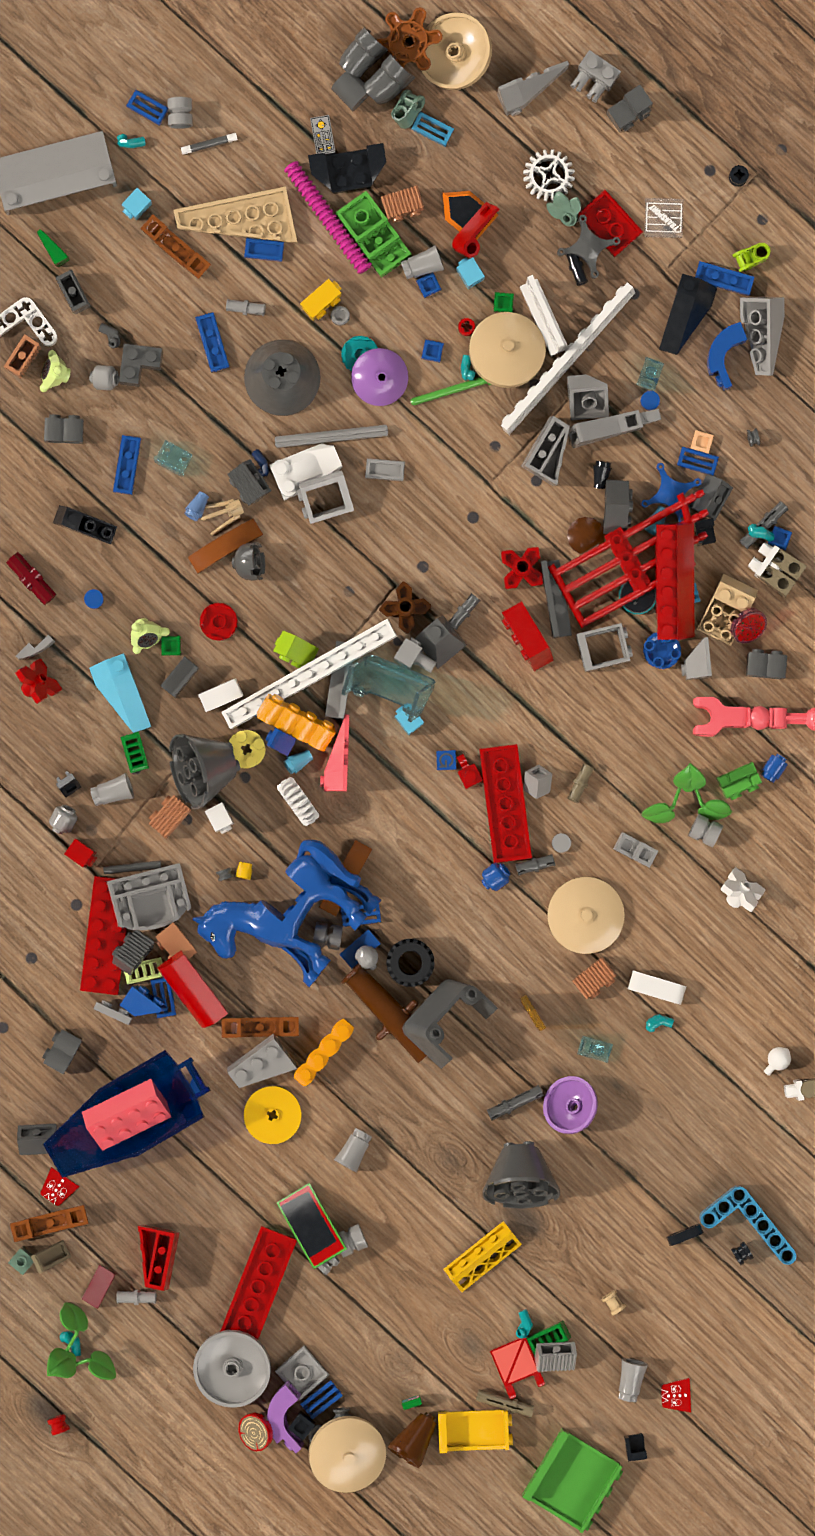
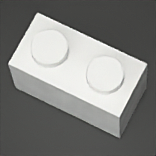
M220 803L205 811L215 832L220 831L223 834L232 829L231 825L234 822L224 803Z

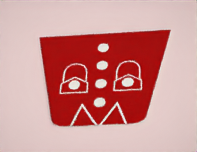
M51 1167L40 1194L54 1205L59 1206L79 1186Z
M690 1378L662 1385L663 1408L691 1413Z

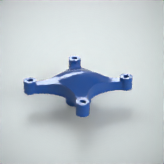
M658 463L656 469L661 477L660 488L651 499L643 500L641 506L643 508H647L652 504L671 506L678 502V494L683 492L685 495L691 488L699 487L701 479L697 478L690 483L677 482L667 475L664 470V464ZM681 509L675 512L679 523L681 518H683Z

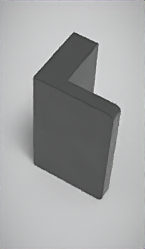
M707 474L698 489H703L705 495L699 499L697 498L689 507L698 512L707 509L709 514L706 517L709 519L713 518L715 521L733 487L724 480Z
M184 656L161 684V687L176 698L200 668Z
M19 1125L17 1131L19 1155L58 1153L57 1125Z

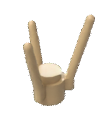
M239 499L206 505V509L225 506V509L201 517L202 521L227 513L229 517L233 516L212 531V536L235 520L240 519V515L244 511Z

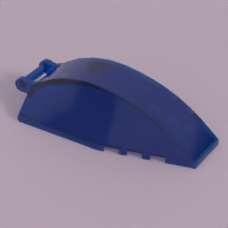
M164 1050L99 1088L43 1143L61 1177H67L86 1170L137 1157L204 1118L205 1116L198 1098L211 1091L209 1086L206 1087L192 1063L194 1061L192 1057L177 1064L170 1054ZM185 1066L200 1090L196 1094L181 1070ZM152 1079L168 1103L171 1118L102 1151L86 1129L82 1112Z

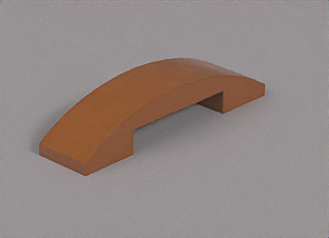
M153 214L140 228L163 251L197 279L210 267L211 264L192 250Z
M253 518L190 555L188 559L197 574L214 565L215 562L236 551L243 544L251 543L261 537L263 533Z
M355 840L342 865L350 873L359 875L372 849ZM323 900L319 908L335 917L341 908L329 900Z
M299 1017L221 1019L222 1038L269 1037L272 1034L280 1037L299 1036Z
M80 1205L10 1223L14 1242L86 1225L89 1224L85 1206Z

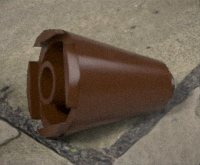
M427 1412L425 1414L420 1413L389 1444L388 1449L399 1458L406 1460L408 1464L419 1469L423 1463L436 1426L434 1422L435 1417Z

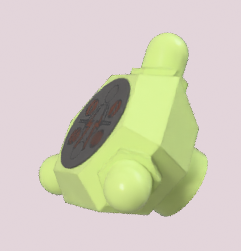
M54 350L48 352V359L43 366L41 374L43 383L40 385L41 392H47L49 388L58 386L62 382L67 383L70 377V368L66 367L65 362Z
M146 618L138 619L132 624L131 645L134 646L133 652L139 654L143 648L148 649L160 641L162 636L169 635V628L161 627L152 621H148Z

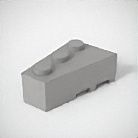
M554 416L549 417L521 467L550 485L557 486L570 426Z
M272 1034L227 1067V1072L236 1085L241 1088L295 1070L297 1065L276 1036Z

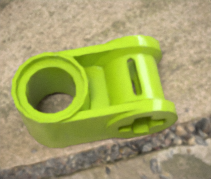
M758 243L734 253L732 256L737 260L740 267L739 272L747 271L765 262L769 258L770 247L766 243ZM763 248L767 255L759 257L756 254V250Z

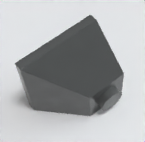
M443 615L433 621L415 638V640L421 643L420 647H422L423 652L437 662L435 665L437 669L467 645Z

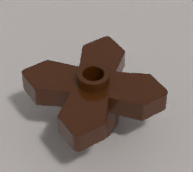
M403 581L396 589L398 601H385L379 608V611L386 617L399 615L398 628L405 634H409L415 627L413 615H425L431 608V604L424 598L412 600V588ZM403 605H408L409 610L404 612L401 608Z

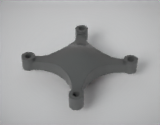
M581 215L578 219L581 226L578 241L569 248H559L557 255L559 257L567 254L579 256L588 264L591 272L590 277L596 279L599 275V272L596 270V260L599 253L608 246H617L620 243V239L615 237L611 240H605L595 236L587 227V217Z

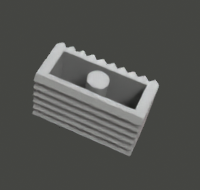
M575 1342L536 1343L535 1363L538 1372L575 1370L577 1358Z

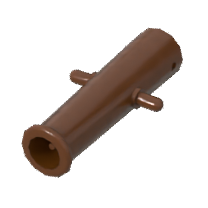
M358 964L342 979L341 983H346L383 1024V1029L377 1033L376 1039L382 1040L386 1035L392 1034L417 1063L421 1062L427 1055L403 1032V1025L411 1017V1012L418 1006V1001L412 1000L407 1006L402 1007Z

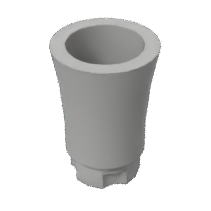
M436 245L401 262L407 280L444 270Z
M127 773L99 784L97 787L90 788L91 796L96 806L120 800L134 799L133 788Z
M355 1128L353 1135H350L342 1150L334 1158V1161L357 1173L372 1137Z
M629 1358L622 1359L619 1399L627 1402H637L643 1377L648 1367L647 1363Z

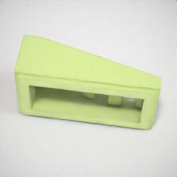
M162 958L142 961L139 966L142 967L144 977L140 978L138 967L134 971L136 979H132V975L130 976L128 973H125L127 985L162 977L160 972L155 974L153 966L155 962L157 967L163 963ZM146 964H149L150 976L147 975Z

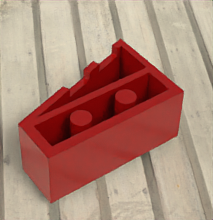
M522 601L502 612L504 619L501 621L506 630H511L513 642L516 646L519 644L522 657L525 661L528 660L533 671L554 661L550 647Z
M139 1225L138 1232L140 1234V1250L142 1251L145 1287L161 1291L168 1290L180 1232Z

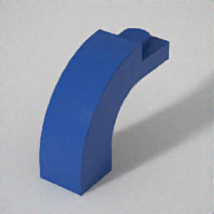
M741 322L728 326L721 331L713 341L708 352L707 368L709 376L717 373L715 377L718 387H722L723 391L732 387L724 364L725 354L732 347L747 341Z

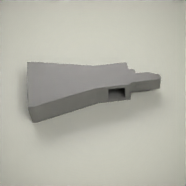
M659 409L642 413L636 410L576 423L568 432L572 448L640 430L645 424L661 420Z

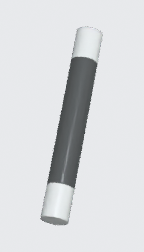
M236 133L181 147L182 155L238 139Z

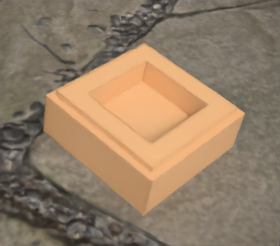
M695 430L690 449L709 454L714 435Z

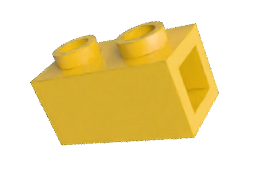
M328 279L300 303V307L312 321L316 318L319 320L327 313L325 310L329 306L334 307L341 301L340 290L342 288L335 280L331 282Z

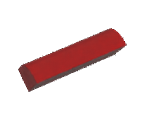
M182 950L157 967V970L202 1028L215 1024L228 1014L226 1008Z

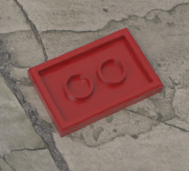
M606 190L578 213V218L581 215L587 217V227L595 236L605 240H611L615 237L620 239V243L617 246L606 247L614 258L643 233L640 227Z

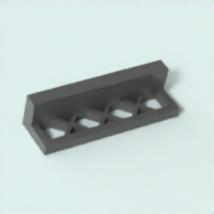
M546 560L541 561L540 566L552 637L554 639L572 636L566 600L548 569V566L553 563L556 568H559L560 561L547 562Z

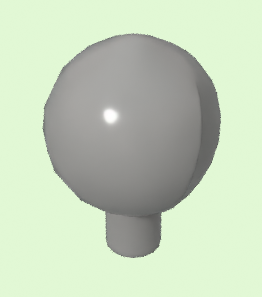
M362 946L357 950L355 959L362 968L375 970L378 953L371 946Z

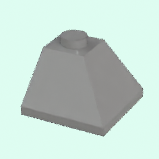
M586 374L567 376L571 420L609 417L608 385Z
M708 637L703 638L684 660V664L681 665L682 676H685L686 680L704 679L712 676Z

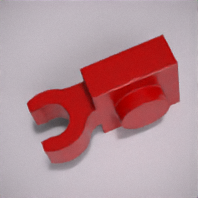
M464 754L456 757L462 768L457 773L465 789L483 781L475 764L469 765Z

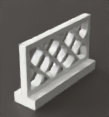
M533 275L527 277L526 284L520 286V290L537 327L543 335L550 356H554L565 351L568 345L538 279H534Z

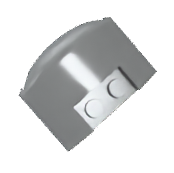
M180 863L107 881L118 927L137 931L157 929L175 922L181 918L186 910L189 911L191 909Z

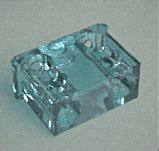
M165 440L157 456H154V462L178 476L184 477V472L193 456L191 453Z

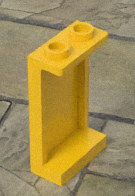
M505 1409L438 1412L439 1452L509 1450V1445H513L512 1433L509 1434L508 1426H512V1414H508V1410Z

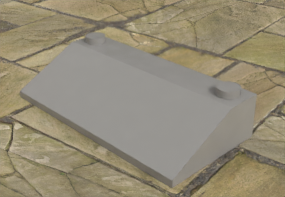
M103 131L0 158V196L6 215H10V210L100 186L113 184V187H117Z

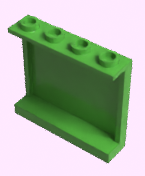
M562 1428L522 1493V1497L534 1502L578 1529L580 1533H583L584 1530L588 1531L593 1523L591 1518L594 1513L598 1514L603 1506L601 1502L604 1497L608 1498L612 1492L613 1487L611 1485L614 1480L618 1481L623 1473L621 1470L622 1465Z

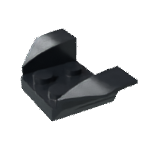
M384 143L367 145V149L326 156L325 153L308 155L311 175L329 188L333 194L371 188L386 164Z

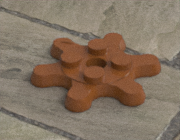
M421 7L416 8L413 11L412 17L407 21L401 20L395 12L388 13L385 21L390 27V35L384 39H377V41L388 49L387 52H390L397 58L396 61L403 68L408 62H414L420 70L426 71L431 66V60L427 57L426 50L431 44L440 43L443 35L439 30L428 31L424 28L423 23L427 13ZM412 37L414 44L406 47V38Z

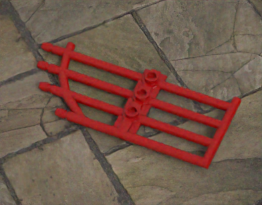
M703 489L685 497L683 492L678 494V502L624 532L621 527L604 535L606 542L559 568H556L554 563L548 566L551 575L581 629L656 588V579L650 581L646 574V571L656 566L655 558L641 565L636 556L654 546L656 536L632 548L627 538L679 509L682 510L684 518L680 523H695L701 518L706 517L709 514L707 509L691 516L688 504L705 495ZM706 531L694 536V545L708 537ZM611 548L616 558L573 582L565 584L561 577L563 573ZM620 565L625 575L575 602L570 591ZM629 581L634 590L633 592L586 618L583 617L579 608Z

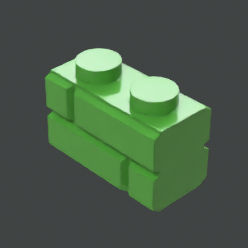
M753 762L716 778L725 799L730 797L731 801L741 797L740 792L745 790L752 792L759 788L758 784L762 783Z

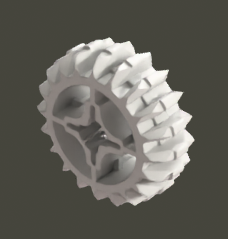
M543 150V156L537 152V159L531 156L530 161L532 164L526 163L525 166L528 169L523 171V174L528 175L524 177L523 181L530 182L526 185V189L533 187L530 194L533 195L537 192V199L544 195V201H547L548 196H551V201H553L557 191L567 195L568 190L565 187L572 188L573 185L568 181L572 182L575 177L570 176L575 172L574 169H568L572 166V162L565 164L568 157L564 156L561 159V152H558L557 156H555L554 150L550 151V155H547V151ZM542 162H552L549 167H537ZM557 165L563 169L565 179L560 178V175L556 173ZM553 168V170H552V177H553V178L550 177V179H547V182L545 183V181H546V174H545V173L548 174V172H550L551 169ZM533 171L542 178L541 186H538L535 182ZM551 183L561 184L558 188L546 189Z
M289 777L278 785V791L303 825L308 826L319 818V813L294 778Z

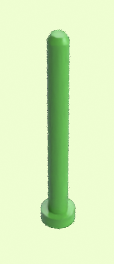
M479 377L472 381H466L414 397L410 401L412 405H417L488 382Z

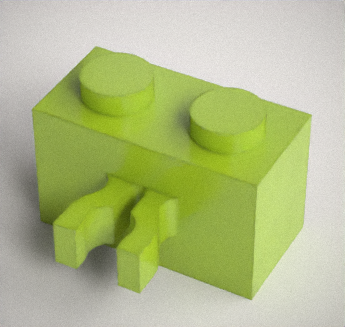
M282 631L280 637L275 642L276 646L273 652L279 654V659L287 663L292 661L290 665L299 669L314 660L319 648L291 633Z

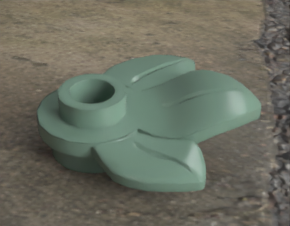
M557 191L553 202L546 204L547 210L551 216L560 219L564 225L573 226L577 223L578 213L581 211L580 200L578 197L569 200L562 192Z

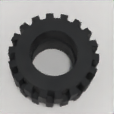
M404 939L394 944L390 949L386 964L387 970L394 981L406 987H415L429 979L433 973L435 962L431 949L424 942L417 939ZM407 951L418 953L422 959L420 970L414 974L403 972L399 966L401 955Z

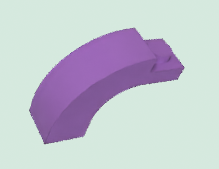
M288 1380L273 1397L268 1408L267 1421L271 1424L275 1442L278 1444L283 1439L286 1447L297 1453L303 1447L304 1442L288 1429L287 1410L300 1398L301 1394Z

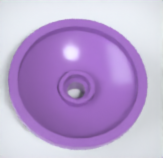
M382 348L372 349L363 353L354 363L351 372V382L355 393L364 402L375 406H385L397 401L405 392L408 384V370L402 358L395 352ZM381 373L385 376L383 381L378 379V375Z
M575 1076L561 1078L551 1085L545 1095L543 1102L545 1119L558 1132L564 1134L578 1133L587 1128L593 1121L598 1106L597 1095L593 1087L582 1078ZM577 1104L578 1108L574 1111V1106Z

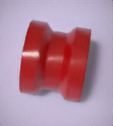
M65 1414L47 1420L48 1425L52 1428V1435H57L70 1429V1426L66 1424Z

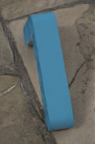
M736 1185L700 1213L699 1220L701 1224L706 1228H713L738 1208L783 1264L790 1265L795 1262L796 1252L742 1186ZM736 1190H743L744 1195L742 1199L736 1200L734 1198ZM721 1202L729 1204L727 1211L721 1212L719 1210ZM749 1205H754L756 1208L755 1213L752 1215L746 1213V1207ZM706 1214L713 1215L712 1223L706 1224L704 1222ZM761 1220H766L768 1223L767 1228L764 1230L758 1228V1223ZM773 1235H778L780 1238L777 1245H771L770 1238ZM786 1250L792 1253L789 1260H783L782 1253Z

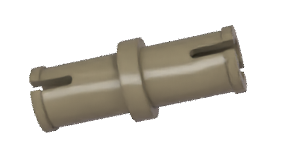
M586 764L582 765L577 779L573 781L574 785L567 799L579 803L584 789L588 787L587 782L594 770L593 767Z

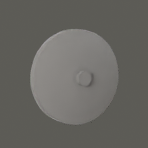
M238 1330L221 1331L206 1339L197 1351L193 1364L194 1379L202 1394L213 1403L233 1408L245 1406L255 1401L267 1387L271 1374L270 1358L265 1347L254 1336Z

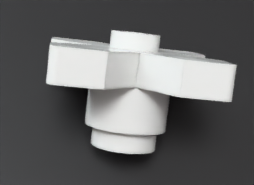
M735 867L730 872L729 879L721 887V891L727 894L726 900L730 906L734 908L743 906L752 912L758 904L757 900L764 894L765 888L758 883L748 882L745 874Z

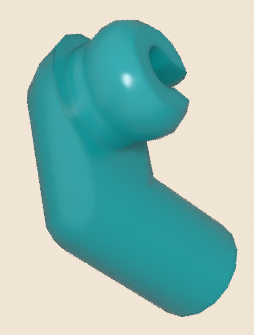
M126 134L117 136V144L120 147L137 148L146 145L144 137L127 139Z
M463 355L460 368L462 378L465 381H472L475 377V372L470 370L471 361L469 355Z
M751 524L748 527L751 537L765 539L769 542L774 540V534L764 527H758L757 524Z
M657 1014L647 1020L646 1030L654 1032L661 1025L672 1028L674 1019Z
M527 1309L518 1312L521 1324L516 1330V1336L520 1339L526 1338L533 1327Z
M71 1331L62 1332L60 1334L61 1342L69 1344L74 1333ZM78 1336L71 1346V1352L75 1356H81V1345Z

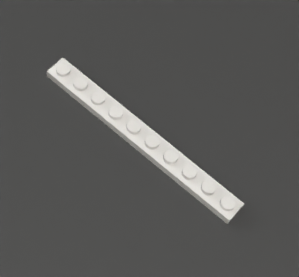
M629 283L621 286L616 291V296L605 303L602 312L592 318L591 324L587 329L584 328L578 334V339L567 346L564 355L558 357L554 361L553 367L543 373L540 382L529 389L525 399L520 400L516 404L515 410L504 417L501 426L508 435L516 429L635 294L634 288Z
M388 619L373 626L222 711L229 728L234 729L257 716V711L268 694H277L285 700L396 638L397 634Z

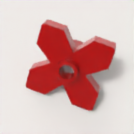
M539 547L527 548L521 558L513 550L501 552L502 564L512 569L504 577L506 590L516 589L522 579L531 587L543 585L542 573L532 567L540 559ZM520 565L525 566L524 572L518 570Z
M42 659L34 661L30 668L24 666L15 672L18 679L23 683L21 686L23 694L27 697H32L36 704L44 701L48 695L54 696L62 690L57 680L47 677L48 667Z

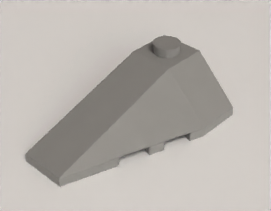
M568 61L545 69L543 74L539 72L532 73L524 81L521 77L499 86L497 96L506 116L520 114L522 109L568 69Z
M784 297L740 298L741 322L745 323L747 331L745 335L750 342V356L755 375H773L785 317Z

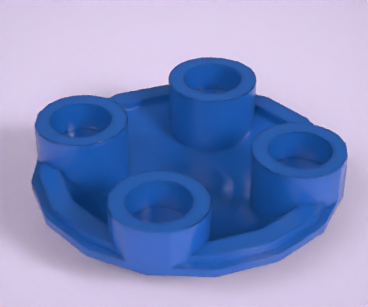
M656 632L645 641L643 653L646 661L651 666L657 669H666L672 667L679 660L681 646L677 639L657 640Z

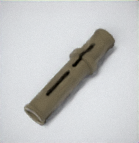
M480 1389L475 1400L509 1410L512 1414L519 1413L530 1418L534 1410V1405L519 1402L516 1398L512 1400Z

